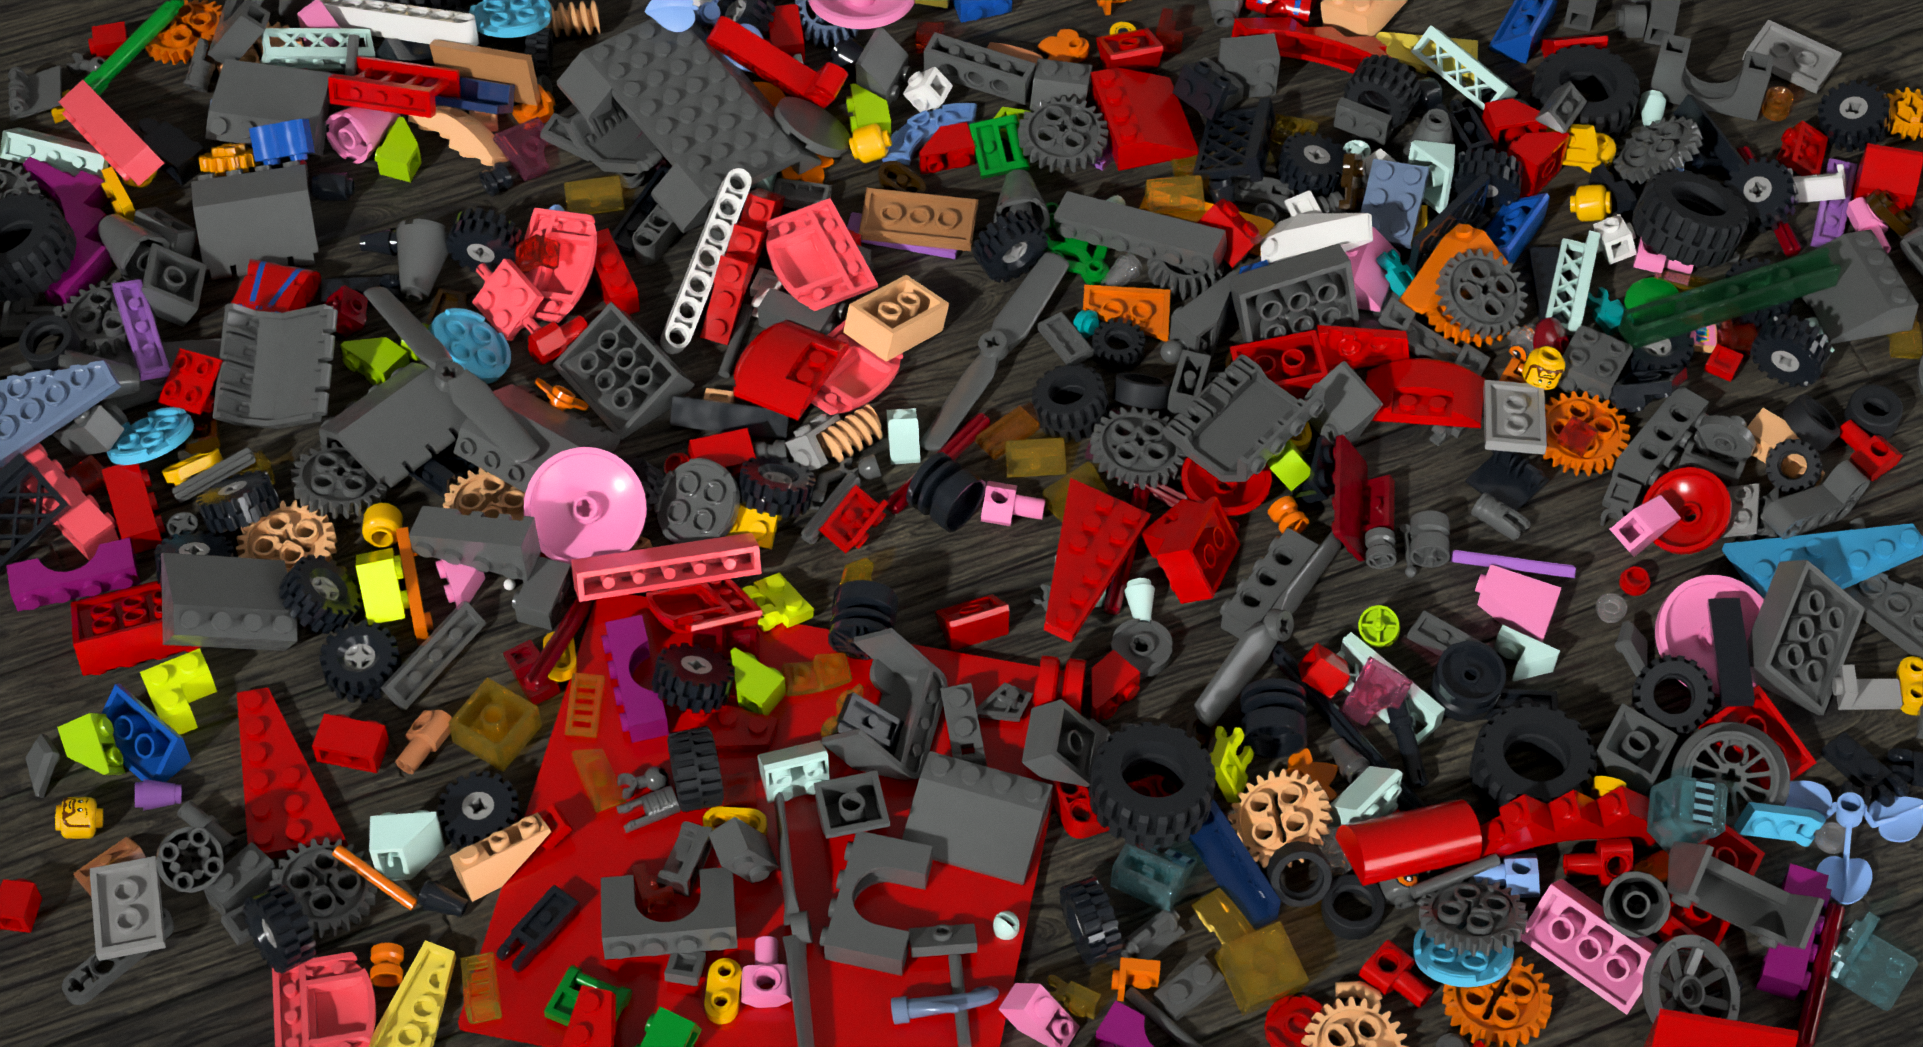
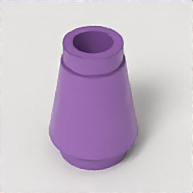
M143 779V782H135V808H143V811L182 803L181 784L175 785L173 783Z

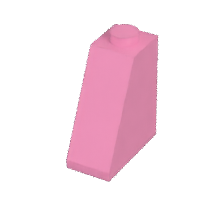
M1490 565L1487 575H1480L1475 591L1480 593L1477 605L1500 624L1543 643L1558 602L1561 587Z

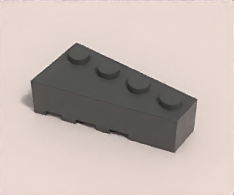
M422 506L409 533L413 552L422 557H434L445 560L453 565L462 564L474 567L481 572L490 571L502 574L509 579L518 578L528 581L541 553L535 518L530 516H524L523 520L519 521L512 520L510 514H499L498 518H489L480 511H472L469 515H462L458 509Z

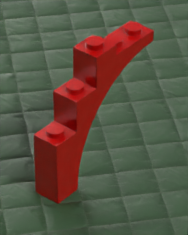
M1292 17L1235 18L1231 36L1275 34L1280 56L1316 62L1352 74L1359 63L1367 56L1371 57V55L1377 54L1381 57V55H1388L1386 53L1387 46L1374 36L1345 37L1333 27H1303Z
M761 188L748 193L741 220L734 224L727 252L720 256L713 282V292L700 335L701 338L729 345L749 281L766 243L769 231L766 228L767 221L780 217L786 196Z
M1620 786L1596 800L1572 790L1548 804L1523 794L1500 807V815L1480 826L1482 851L1479 859L1494 853L1499 858H1502L1512 853L1541 845L1584 839L1629 838L1632 843L1648 848L1674 834L1665 805L1624 786Z

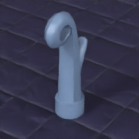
M981 986L968 993L908 999L907 996L891 998V1009L894 1025L910 1023V1019L945 1013H958L962 1010L990 1004L998 998L999 991L994 986Z

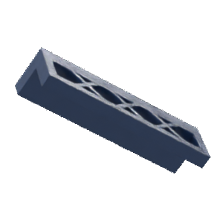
M459 76L460 97L443 95L435 97L436 105L491 114L511 113L514 107L515 85Z
M1212 799L1207 821L1203 822L1202 828L1196 834H1190L1189 841L1250 933L1278 918L1281 900L1215 800Z

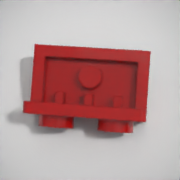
M855 484L818 530L844 553H847L854 546L859 549L870 536L866 533L869 527L873 526L875 528L886 516L883 510L888 505V502L883 499L878 504Z

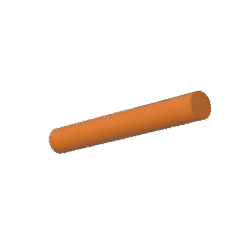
M340 844L335 848L332 853L335 858L410 911L415 908L418 899Z

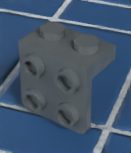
M1341 97L1337 103L1334 127L1381 145L1386 144L1394 130L1390 128L1391 115Z
M1578 327L1562 356L1565 361V370L1556 387L1567 393L1575 391L1578 397H1582L1584 391H1587L1588 398L1593 399L1595 395H1598V402L1601 403L1606 400L1611 401V389L1616 384L1631 356L1633 347L1628 343L1589 327Z

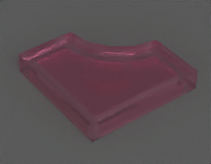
M539 117L496 133L493 138L494 142L524 181L545 174L549 169V165L545 160L544 149L551 143L542 138L540 139L541 131L545 125Z
M1369 656L1341 710L1348 717L1366 726L1372 716L1381 709L1389 707L1399 709L1413 681Z

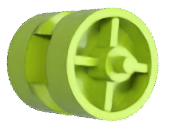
M1375 605L1369 607L1361 614L1358 628L1366 644L1376 649H1385L1397 641L1400 635V623L1394 611L1386 606Z

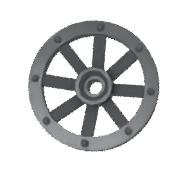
M1681 935L1661 942L1650 954L1643 973L1642 991L1644 1004L1652 1023H1654L1660 1008L1667 1010L1675 1008L1676 1011L1704 1015L1698 1008L1700 1006L1722 1011L1720 1018L1737 1020L1740 1007L1738 980L1732 964L1717 945L1698 935ZM1680 948H1690L1692 950L1683 972H1681L1677 950ZM1702 955H1704L1715 969L1697 978L1694 974ZM1666 960L1668 961L1671 980L1661 974ZM1720 979L1723 999L1705 995L1704 987ZM1659 987L1665 991L1666 1000L1663 1003L1661 1002Z

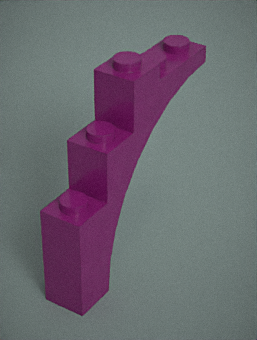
M29 157L23 163L25 172H30L33 181H37L38 187L45 191L59 205L66 221L73 229L77 241L74 260H70V268L67 272L61 274V279L56 284L53 282L48 286L49 289L44 292L48 302L56 306H62L64 309V304L71 303L70 296L79 297V289L86 292L89 291V284L95 286L113 266L109 252L97 232L100 221L107 216L101 210L109 201L101 187V183L105 181L100 176L91 175L83 170L74 177L69 172H62L53 168L45 161Z

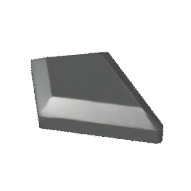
M1625 621L1622 623L1617 642H1615V648L1617 652L1623 653L1637 678L1641 670L1647 666V640L1630 621Z
M1004 682L976 708L978 718L1020 722L1033 698V694Z
M40 734L25 759L35 796L44 798L54 767L60 761V754L48 735Z

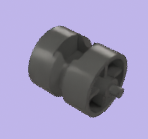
M1427 510L1418 512L1411 517L1410 537L1412 541L1410 543V559L1414 564L1421 567L1434 568L1442 566L1449 561L1450 542L1448 537L1450 535V520L1447 515L1438 511Z

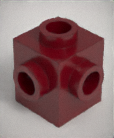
M346 285L327 297L325 305L338 310L336 333L348 337L364 327L367 321L366 309L368 299Z

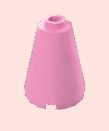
M350 107L335 112L326 121V125L329 124V132L326 133L327 139L340 157L343 159L349 157L355 160L352 162L355 164L362 163L372 155L386 137L389 127L394 125L397 118L401 117V114L358 107Z

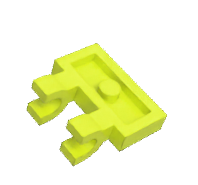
M780 573L756 581L754 586L750 585L742 588L762 609L764 618L759 619L757 625L764 632L780 623L790 628L813 618L814 608Z
M1217 726L1215 733L1217 741L1213 752L1209 754L1211 756V763L1215 766V780L1227 802L1240 803L1237 793H1243L1248 779L1245 771L1247 765L1253 759L1254 752L1251 746H1244L1243 752L1237 756V748L1241 745L1245 736L1242 729L1235 727L1233 734L1227 737L1224 727Z

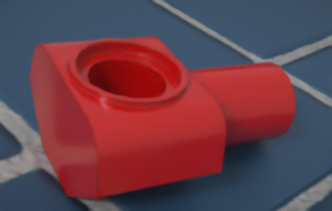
M577 316L560 327L553 321L528 336V347L531 357L540 365H544L558 357L588 327L587 322L582 316Z
M1851 419L1840 427L1839 437L1855 450L1849 461L1870 481H1874L1896 466L1903 456L1882 436L1874 435L1870 437Z
M1629 838L1597 840L1594 853L1564 854L1565 876L1596 875L1598 887H1607L1618 875L1633 871L1632 842ZM1620 857V863L1616 868H1607L1611 858Z
M1389 939L1367 960L1359 973L1361 978L1383 995L1395 989L1418 1008L1423 1007L1433 993V989L1409 972L1415 963V959ZM1388 966L1392 968L1394 971H1384L1380 967Z

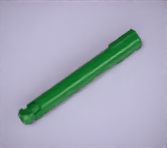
M183 0L164 2L84 81L100 96L109 87L108 84L179 13L178 10L185 2Z

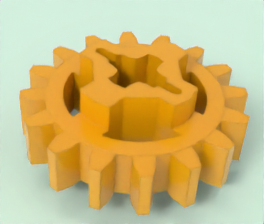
M1906 87L1903 93L1899 89H1895L1893 95L1887 94L1886 97L1889 98L1890 127L1892 128V135L1898 132L1901 133V139H1905L1906 135H1908L1913 141H1916L1918 135L1923 138V95L1920 94V89L1913 93L1909 87Z
M245 143L222 144L218 147H212V153H205V155L198 157L200 170L203 172H215L217 177L227 176V171L243 169V172L246 173L249 172V167L261 164V162H255L253 148L245 147Z

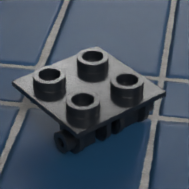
M1492 450L1491 452L1494 454L1465 480L1467 484L1481 494L1487 492L1515 511H1518L1549 482V479L1543 475V470L1535 468L1529 463L1528 459L1522 460L1521 454L1515 455V452Z

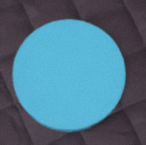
M483 0L477 5H472L469 13L475 16L478 32L499 38L522 37L536 33L548 26L552 20V8L548 0Z
M462 308L446 309L445 312L434 318L428 330L446 347L453 362L460 364L464 370L466 368L486 384L500 379L511 363L510 347L502 332L497 333L493 327L484 321V316L474 311Z
M169 407L148 412L149 417L140 419L132 425L126 422L121 425L125 429L112 448L107 451V455L113 463L119 465L138 464L160 457L178 447L191 435L194 429L191 416L186 413L185 409Z
M1420 928L1414 938L1413 956L1420 970L1438 982L1457 987H1478L1493 983L1508 973L1513 964L1514 945L1511 949L1503 946L1502 953L1490 949L1489 956H1486L1482 951H1477L1476 956L1472 957L1470 950H1465L1463 954L1459 955L1458 948L1454 947L1446 951L1445 943L1435 945L1434 937L1427 938L1426 930Z

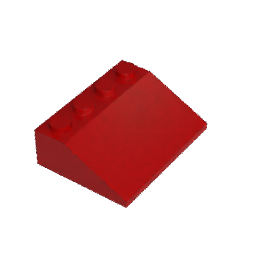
M1118 67L1090 72L1091 98L1096 107V112L1102 113L1103 121H1107L1108 144L1118 171L1198 156L1199 149L1180 101L1172 93L1174 86L1170 77Z
M157 581L71 602L73 646L83 676L90 674L101 675L110 669L133 667L142 661L150 659L161 660L174 653L182 651L191 652L201 648L196 646L163 645L162 588Z
M1660 1008L1644 1047H1796L1798 1031Z

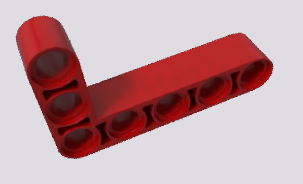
M725 16L719 17L706 39L711 47L790 96L804 99L823 109L835 100L848 77V73L843 68L830 62L826 63L816 72Z
M1158 774L1127 783L1131 789L1148 797L1157 798L1172 795L1163 790H1171L1174 793L1179 791L1172 781ZM1043 779L1044 783L1053 785L1052 802L1068 835L1076 839H1083L1109 831L1108 826L1104 828L1097 821V815L1092 812L1090 806L1091 798L1089 797L1087 787ZM1063 790H1071L1074 793L1068 794L1065 793ZM1080 816L1085 818L1086 820L1080 821L1075 817Z

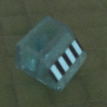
M1681 775L1674 776L1652 786L1647 832L1668 855L1674 841L1698 844L1709 838L1717 837L1725 832L1728 787L1724 783Z
M1125 843L1112 867L1110 886L1162 910L1170 911L1195 866L1197 858L1173 847L1161 848V845H1154L1153 849L1143 848V844L1135 843V846Z

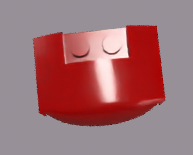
M788 320L775 323L760 332L741 354L734 371L736 385L733 387L734 396L799 420L848 350L849 343Z
M1411 358L1385 363L1367 372L1366 385L1383 403L1371 421L1481 428L1485 378L1463 366L1438 359Z
M731 579L646 592L648 607L656 619L667 629L678 634H691L763 616L762 609Z

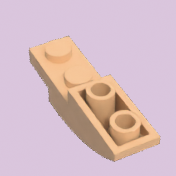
M448 106L436 107V115L432 118L408 116V121L418 124L419 129L436 131L440 133V137L450 139L449 148L459 151L460 156L478 158L482 164L487 166H493L497 162H506L510 159V155L505 147L487 127L473 116L458 108Z

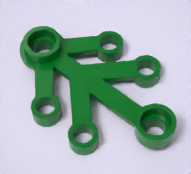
M1053 202L1046 203L1050 213L1049 228H1055L1056 230L1054 214L1059 206ZM1046 233L1048 236V241H1046L1048 247L1043 249V251H1051V253L1058 254L1063 258V254L1074 256L1079 260V262L1067 260L1069 263L1067 271L1081 274L1084 282L1088 285H1100L1107 279L1109 268L1104 259L1109 247L1097 245L1092 258L1087 252L1088 242L1061 236L1065 242L1063 243L1050 240L1049 235Z

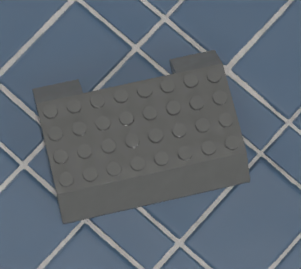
M652 18L581 51L557 80V86L587 121L610 111L613 96L670 162L672 168L652 190L651 196L683 233L707 221L708 207L713 205L722 181L731 170L736 168L746 170L751 176V185L789 166L800 175L821 164L822 160L814 152L805 148L806 143L800 141L792 133L788 136L780 128L774 117L775 107L740 68L707 43L706 39L709 33L696 19L693 25L686 31L672 32L662 27ZM730 180L733 188L742 189V185L738 180Z

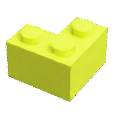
M393 548L356 555V570L368 625H373L374 622L379 624L405 618V609L410 608L407 590L401 591L399 579L404 578L401 556H394Z
M200 648L140 672L154 709L160 719L179 735L198 728L189 703L217 692Z

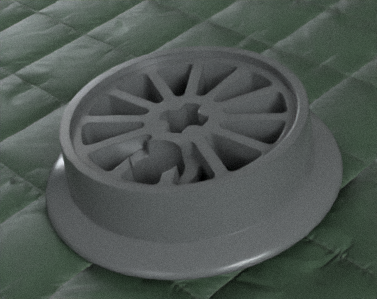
M1721 722L1698 730L1683 743L1673 762L1671 785L1675 801L1685 817L1701 830L1704 824L1693 822L1695 802L1693 786L1696 785V780L1692 779L1693 767H1698L1715 774L1713 778L1702 779L1713 781L1717 784L1714 788V793L1719 790L1722 791L1712 816L1714 815L1736 832L1734 824L1740 817L1736 793H1740L1747 803L1753 802L1743 790L1744 787L1765 795L1766 798L1762 802L1763 804L1785 806L1789 795L1790 771L1782 750L1766 733L1747 724ZM1722 742L1723 745L1719 751L1720 758H1718L1710 746ZM1732 746L1740 748L1743 752L1742 761L1739 763L1727 761L1724 757V752L1727 748ZM1747 746L1752 747L1759 753L1749 762H1747L1749 758ZM1707 751L1719 769L1700 763L1696 759L1701 752ZM1761 759L1765 760L1769 771L1745 772ZM1729 770L1735 771V777L1740 778V782H1735L1733 787H1728L1727 781L1721 778V776H1726ZM1769 777L1771 779L1770 788L1766 790L1746 780ZM1727 794H1730L1734 813L1732 817L1719 814Z

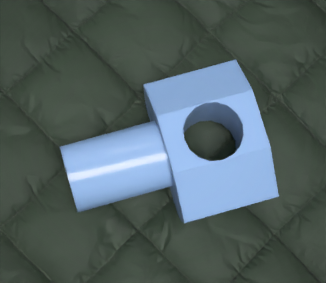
M1536 853L1504 856L1503 863L1499 866L1472 876L1478 883H1481L1484 878L1488 879V885L1500 882V886L1512 888L1511 895L1519 894L1520 898L1540 897L1539 869Z

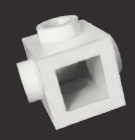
M933 67L923 72L918 71L909 78V85L903 95L919 112L930 109L936 110L944 103L953 85L936 67Z
M1620 214L1593 224L1594 231L1601 233L1597 253L1602 252L1609 264L1636 255L1633 241L1636 238L1631 223L1626 224Z

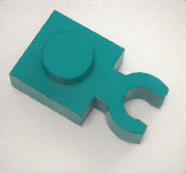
M1391 249L1388 253L1383 252L1376 260L1388 272L1385 277L1390 283L1393 292L1401 297L1415 278V275L1407 264H1401L1398 253Z
M1599 288L1597 294L1599 298L1593 297L1589 292L1586 305L1594 309L1592 317L1608 336L1624 330L1628 321L1631 323L1633 318L1618 299L1610 302L1608 291L1605 288Z

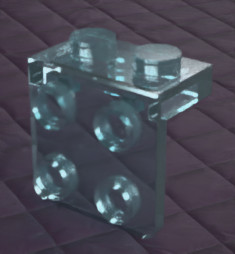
M1868 912L1862 922L1856 919L1846 935L1851 939L1848 945L1840 943L1831 960L1836 965L1830 974V978L1879 1008L1888 1011L1893 1007L1918 966V962L1912 956L1874 935L1873 932L1880 918Z

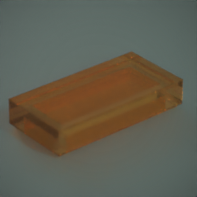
M1018 406L976 436V443L994 460H997L1038 431L1039 422L1021 406Z

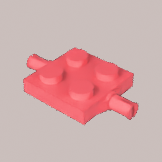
M504 258L494 272L485 263L480 264L476 268V272L485 283L472 303L498 333L502 332L506 340L512 341L524 327L531 334L542 328L533 319V316L544 296L511 259Z

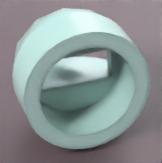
M1001 911L997 914L993 921L995 935L1002 940H1010L1016 937L1020 925L1018 917L1011 911ZM1005 919H1006L1007 921H1009L1011 924H1013L1014 926L1011 927V926L1005 921Z

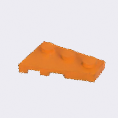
M1084 285L1083 310L1097 312L1098 319L1105 322L1113 318L1115 323L1118 322V318H1123V323H1126L1129 319L1132 321V327L1138 324L1140 331L1143 330L1144 335L1168 341L1169 289Z

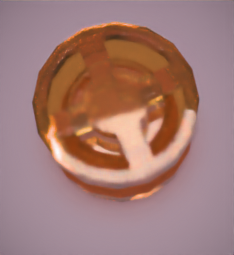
M1774 86L1768 89L1762 105L1763 115L1772 121L1786 119L1794 100L1792 92L1782 86Z

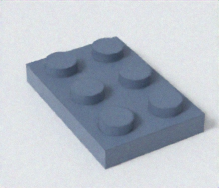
M1373 159L1360 213L1372 215V227H1375L1392 246L1412 249L1430 173L1429 167Z

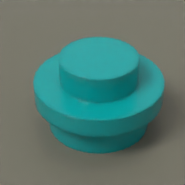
M1081 310L1073 322L1075 328L1084 338L1093 335L1096 327H1099L1098 314L1093 310Z

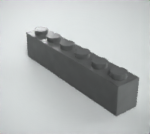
M1069 191L1066 192L1054 214L1056 233L1065 238H1073L1092 245L1113 248L1120 252L1125 251L1144 258L1164 261L1171 265L1192 268L1199 272L1215 274L1227 251L1226 230Z

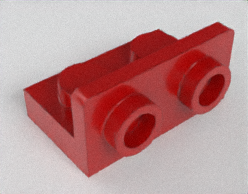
M1802 120L1793 128L1789 127L1783 133L1781 137V150L1776 160L1780 166L1784 164L1787 169L1791 168L1801 176L1820 175L1828 137Z

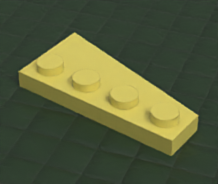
M1379 32L1375 36V38L1387 46L1386 53L1392 58L1398 59V62L1413 66L1417 72L1424 74L1427 71L1435 72L1411 52L1423 35ZM1451 38L1478 60V40ZM1430 40L1421 52L1425 56L1437 55L1436 43ZM1455 58L1443 59V70L1445 72L1456 70ZM1472 72L1462 74V80L1467 81V86H1475V78Z
M425 940L377 1025L369 1047L434 1046L456 961L455 951Z

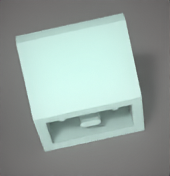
M820 740L758 755L759 773L768 803L774 802L775 795L778 792H782L784 802L804 794L815 795L814 783L830 780L828 754Z
M1369 766L1330 804L1333 810L1329 814L1333 822L1328 825L1337 831L1341 825L1390 815L1395 812L1398 807L1396 803L1397 797L1402 791L1400 784L1403 773L1398 769Z
M418 810L407 814L387 812L377 816H370L369 851L375 870L391 881L412 880L445 848L436 812Z

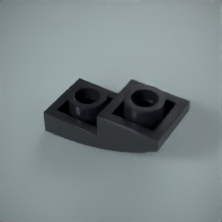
M1603 162L1592 168L1588 184L1605 186L1606 190L1611 191L1612 211L1620 214L1626 220L1632 219L1633 211L1638 203L1635 191L1630 189L1625 180L1615 182L1613 174L1608 172Z

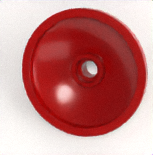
M1187 457L1182 467L1181 482L1186 495L1191 501L1204 504L1211 497L1217 496L1226 516H1235L1250 512L1264 502L1270 492L1272 476L1270 468L1266 463V466L1259 474H1253L1246 482H1221Z
M1685 467L1664 474L1653 483L1643 499L1642 504L1661 495L1681 517L1679 521L1653 541L1662 550L1673 554H1692L1714 544L1725 532L1732 514L1731 497L1724 483L1713 473L1701 468ZM1696 514V518L1693 521H1688L1690 515Z

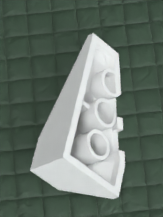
M1316 213L1292 216L1278 222L1263 237L1264 239L1260 242L1261 261L1267 260L1270 265L1338 243L1345 252L1373 241L1372 215L1369 213Z

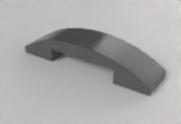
M1390 298L1378 321L1385 330L1406 331L1409 352L1418 358L1438 359L1455 363L1473 371L1479 376L1482 375L1490 357L1467 343L1462 348L1456 346L1414 320L1415 311L1394 298Z

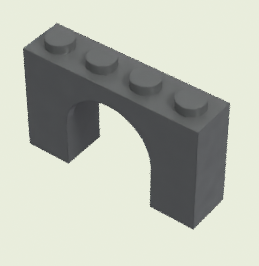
M226 0L207 55L222 64L225 59L239 61L266 29L270 12L260 7L264 0Z
M1569 0L1563 27L1590 32L1595 9L1606 0ZM1629 0L1637 5L1646 6L1647 26L1644 36L1645 43L1661 45L1664 33L1674 35L1681 0Z
M1663 34L1649 91H1660L1666 102L1678 105L1681 104L1687 95H1694L1706 111L1753 121L1757 120L1771 76L1774 56L1746 51L1741 70L1734 79L1724 83H1708L1694 77L1686 67L1691 39Z
M857 245L872 272L874 264L871 262V250ZM770 288L757 308L759 326L766 329L775 323L788 320L828 335L836 328L839 319H844L850 301L856 299L858 295L813 311L796 300L792 295Z
M858 832L855 834L854 841H848L844 856V860L848 861L845 870L840 869L836 883V888L840 889L837 898L832 897L828 910V917H831L829 927L824 926L822 929L820 946H824L826 960L902 976L910 948V932L868 922L858 914L854 903L863 890L877 883L890 882L925 890L933 863V846L868 832Z
M724 867L699 869L701 896L698 906L688 916L672 922L650 920L637 910L634 875L601 878V925L605 960L738 948L733 872Z

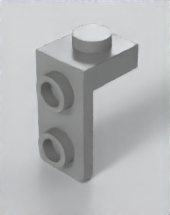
M823 413L810 420L811 426L807 424L793 431L795 437L785 442L794 462L800 463V467H807L809 471H812L828 463L816 435L840 420L839 414L827 417L826 413Z
M1841 665L1838 675L1833 677L1832 690L1833 694L1837 696L1838 710L1901 709L1903 705L1898 679H1856L1855 665Z

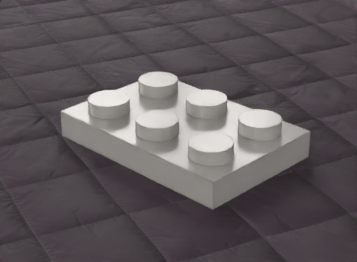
M1771 20L1765 23L1746 50L1774 56L1772 74L1817 94L1836 67L1842 55L1839 51Z
M1485 380L1483 387L1485 449L1545 455L1547 439L1544 388L1535 387L1529 383Z
M156 856L89 868L95 948L98 960L101 961L166 948L160 878L156 866Z

